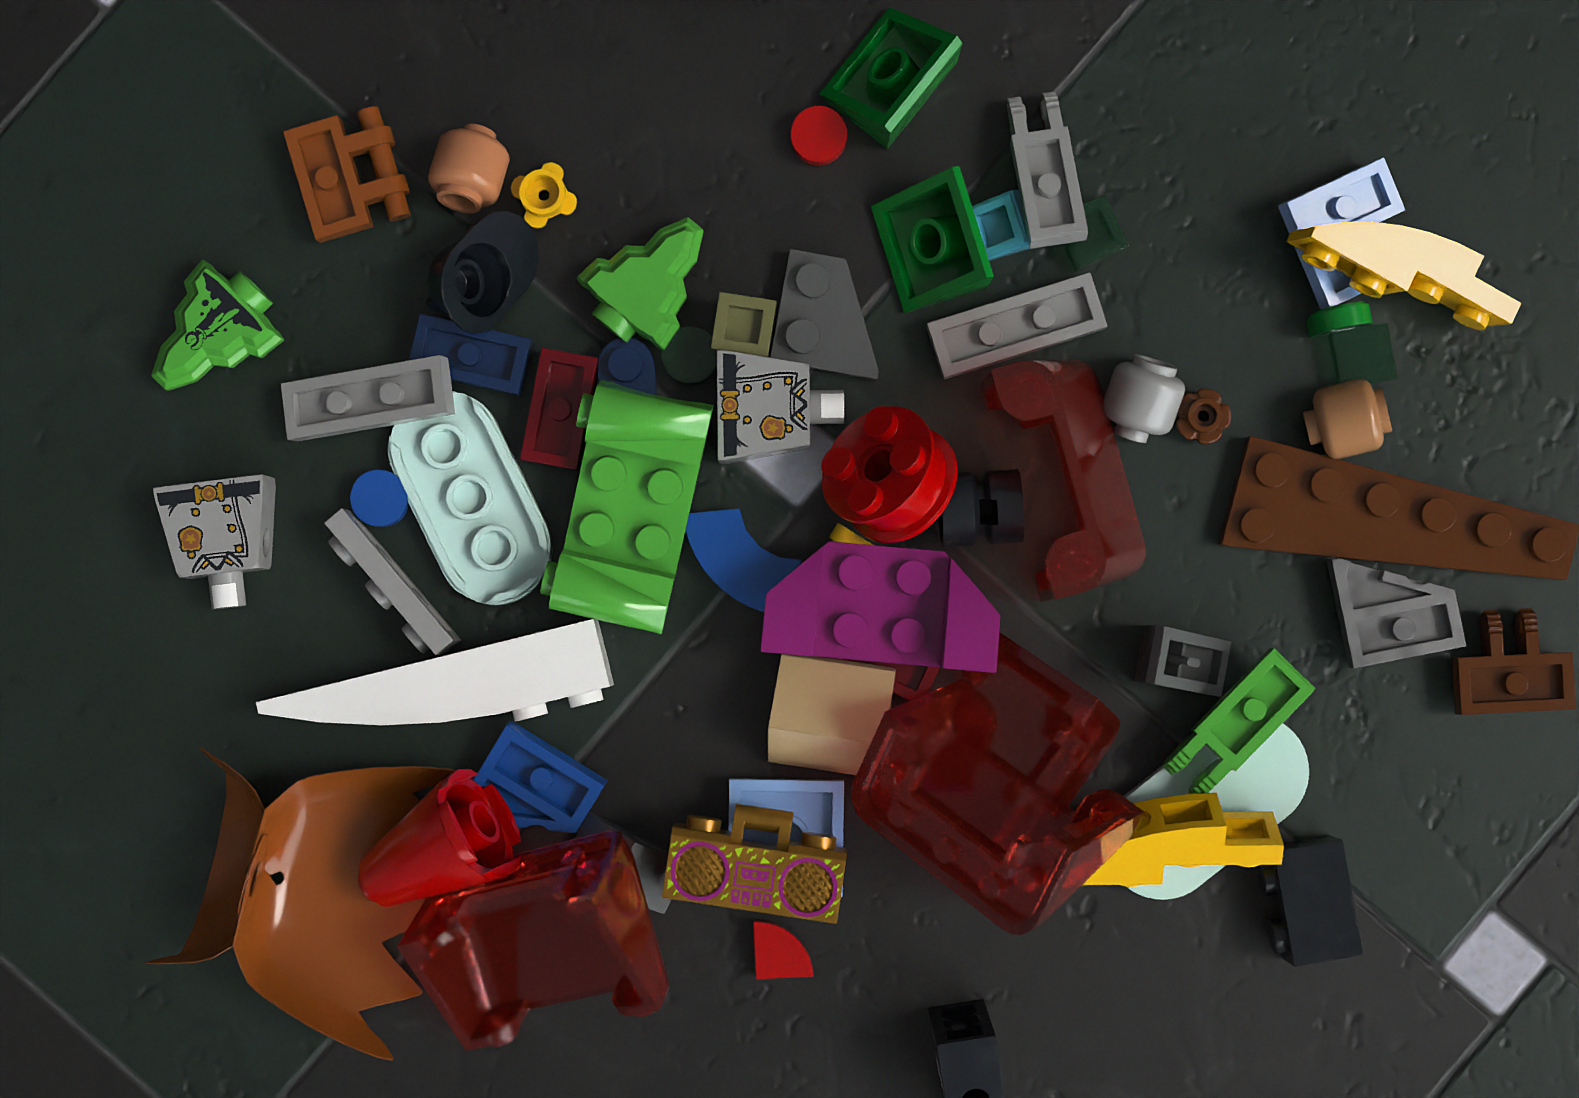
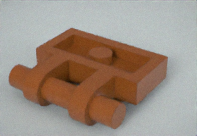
M377 106L364 108L357 112L362 131L351 135H346L342 119L338 115L283 131L314 237L319 243L374 227L368 205L384 202L389 221L391 222L403 220L411 216L406 200V195L410 193L405 175L398 173L391 150L395 145L391 127L384 126L379 107ZM369 154L377 180L361 184L353 157Z

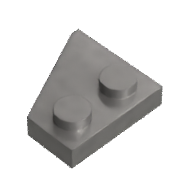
M1341 558L1327 561L1349 668L1369 666L1466 646L1454 589L1432 583L1419 582L1403 575L1350 563L1351 561Z

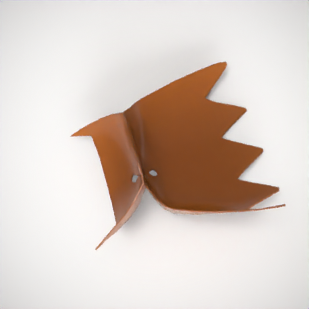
M199 747L206 756L225 770L226 801L213 864L194 927L182 951L177 955L162 957L144 963H198L213 959L233 947L246 982L262 997L310 1028L346 1046L376 1058L392 1061L394 1057L389 1049L367 1026L359 1011L420 996L423 990L392 958L382 942L441 917L443 911L431 897L393 907H382L376 902L369 900L362 893L358 884L359 862L420 801L413 793L437 785L445 776L456 770L436 767L399 766L371 767L313 775L295 782L268 807L264 808L256 790L242 775L228 764ZM280 871L284 876V880L281 884L276 885L270 875Z

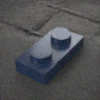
M419 314L409 360L441 355L448 358L451 381L521 396L533 341L530 338L495 330L472 334L461 330L451 320Z

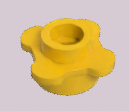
M545 163L541 169L534 170L526 176H518L512 182L511 192L515 198L521 200L526 210L524 219L532 228H543L548 219L559 214L570 215L576 209L577 199L573 193L567 191L562 181L564 176L563 169L556 163ZM544 190L549 192V198L545 201L539 199V193Z

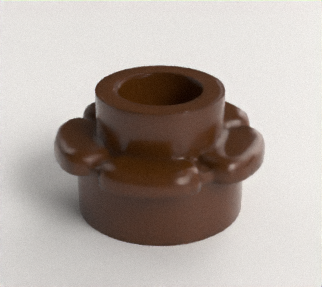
M1201 388L1195 394L1187 393L1183 396L1177 413V430L1187 440H1197L1199 444L1203 445L1212 444L1222 437V430L1230 425V407L1225 403L1223 404L1221 395L1212 389ZM1200 411H1205L1208 414L1207 421L1202 422L1198 419Z

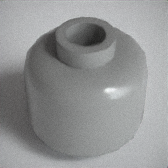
M1139 354L1134 355L1132 362H1121L1115 367L1102 403L1103 413L1116 423L1114 433L1136 442L1146 443L1149 434L1164 435L1172 429L1185 393L1184 383L1175 376L1178 370L1177 367Z

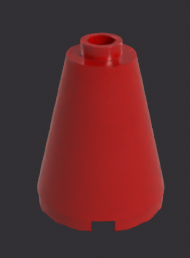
M457 769L445 776L361 858L359 862L358 884L362 893L369 900L376 902L382 907H393L499 880L510 875L520 865L521 857L513 860V846L521 842L512 811L500 792L492 784L482 788L471 778L478 775V773L471 769Z

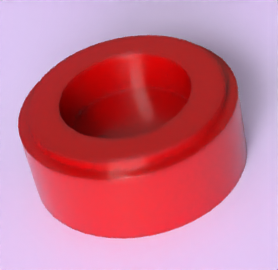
M813 106L803 110L795 118L791 127V144L795 154L805 163L814 166L828 165L837 160L845 149L847 142L846 124L835 110L825 106Z

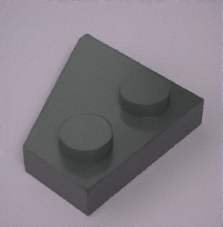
M790 249L770 358L809 364V370L877 382L879 370L847 260Z

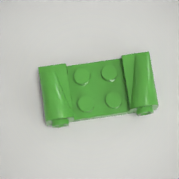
M601 380L597 384L594 395L583 394L576 427L586 429V446L565 544L558 563L547 561L540 594L550 596L549 609L662 634L714 405L653 395L606 380Z

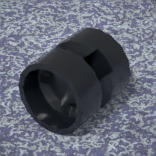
M1019 470L986 471L981 480H975L970 472L958 473L953 495L947 507L938 518L941 546H973L977 539L982 536L990 544L1022 543L1024 539V503ZM980 499L991 500V515L980 517Z

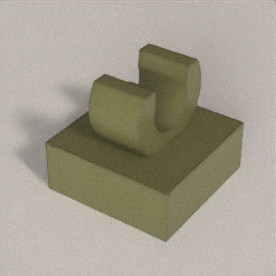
M720 292L711 351L726 350L768 357L777 302L775 300Z

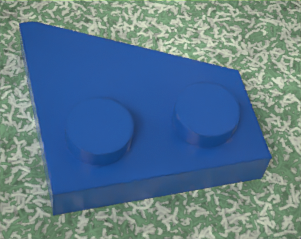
M512 720L504 728L478 771V775L473 780L482 788L492 784L500 792L511 809L518 827L527 828L531 825H541L548 830L576 833L608 782L607 779Z

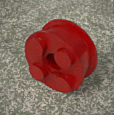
M878 406L854 420L838 436L821 462L822 490L829 507L841 518L850 521L866 538L879 543L905 541L920 534L932 525L947 507L955 490L958 475L957 459L951 445L940 434L930 430L927 423L914 411L898 406Z

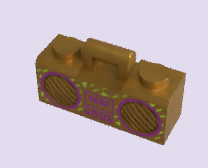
M736 803L732 831L721 830L722 820L687 815L686 824L675 823L672 827L662 898L837 924L847 850L846 848L835 847L837 837L826 834L802 832L801 841L790 840L793 812ZM744 828L778 833L777 845L742 840Z

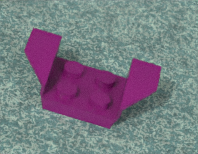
M829 541L766 594L761 652L996 673L1000 614L955 561L949 558L943 551Z

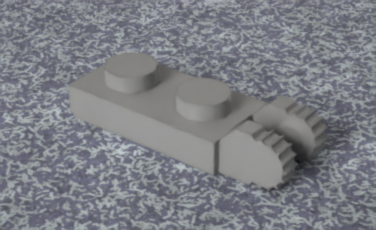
M1055 91L1042 93L1040 109L1046 130L1028 132L1026 109L1021 98H1007V112L1011 132L1010 147L1030 249L1085 241L1088 235L1068 126L1063 127L1059 101Z

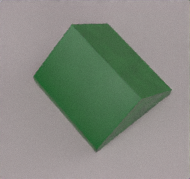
M889 7L819 94L841 114L884 148L888 149L957 64L963 43L957 35Z
M959 166L946 169L871 206L904 313L913 312L988 288L994 275Z

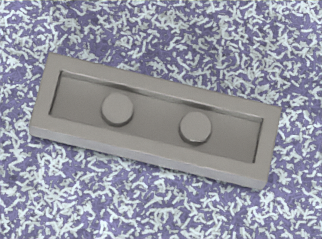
M1090 272L942 318L926 325L943 380L1105 330L1108 327Z
M441 355L281 383L287 440L297 442L455 414L449 361L447 357Z
M341 508L324 523L334 534L328 540L330 546L350 567L355 562L362 567L371 578L365 583L367 590L386 610L394 605L408 622L402 627L404 634L420 652L424 654L431 649L435 655H444L461 641L459 636L353 511Z

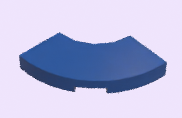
M740 509L689 513L686 527L687 537L695 557L704 571L731 597L751 608L764 612L766 594L801 565L802 560L780 558L759 547L746 531Z

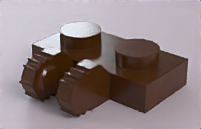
M1532 608L1519 609L1515 614L1514 622L1515 640L1520 654L1504 655L1503 625L1500 615L1496 610H1483V613L1480 615L1479 628L1480 645L1484 656L1452 657L1455 714L1476 715L1576 710L1573 652L1540 653L1536 613Z

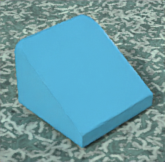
M1010 190L972 206L989 261L1030 249L1019 190Z

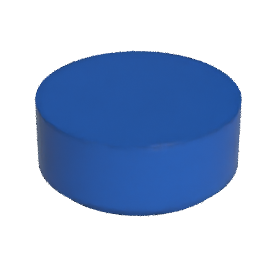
M372 470L364 473L356 480L350 494L351 507L355 515L364 523L376 527H388L398 523L406 515L410 506L407 501V493L399 477L386 470Z

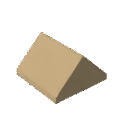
M782 654L768 726V762L881 779L896 668L818 656Z

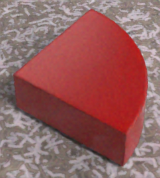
M754 919L756 979L813 977V966L809 953L793 933L775 922Z

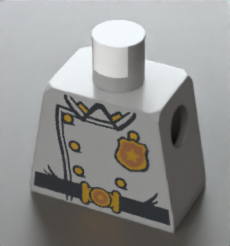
M726 350L717 351L718 461L720 464H731L810 449V424H844V390H810L809 364Z
M261 474L153 488L158 512L179 578L196 579L208 577L212 610L246 606L243 573L268 570L272 564L275 478Z

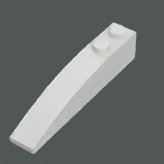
M591 619L256 702L258 714L322 723L363 725L441 723L496 715L512 711L514 721L516 722L548 714L545 702L568 697L570 708L604 700L601 689L613 686L614 682L599 621Z

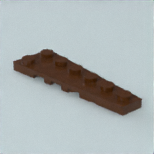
M1249 436L1245 440L1218 545L1230 548L1296 553L1560 581L1567 580L1579 536V524Z

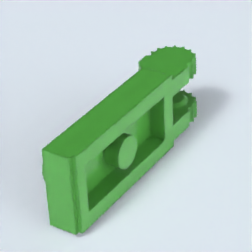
M1269 648L1190 729L1193 733L1183 740L1167 757L1162 767L1171 775H1174L1176 772L1184 769L1194 755L1206 745L1218 759L1196 776L1188 792L1190 794L1209 793L1231 770L1237 771L1316 688L1275 648Z

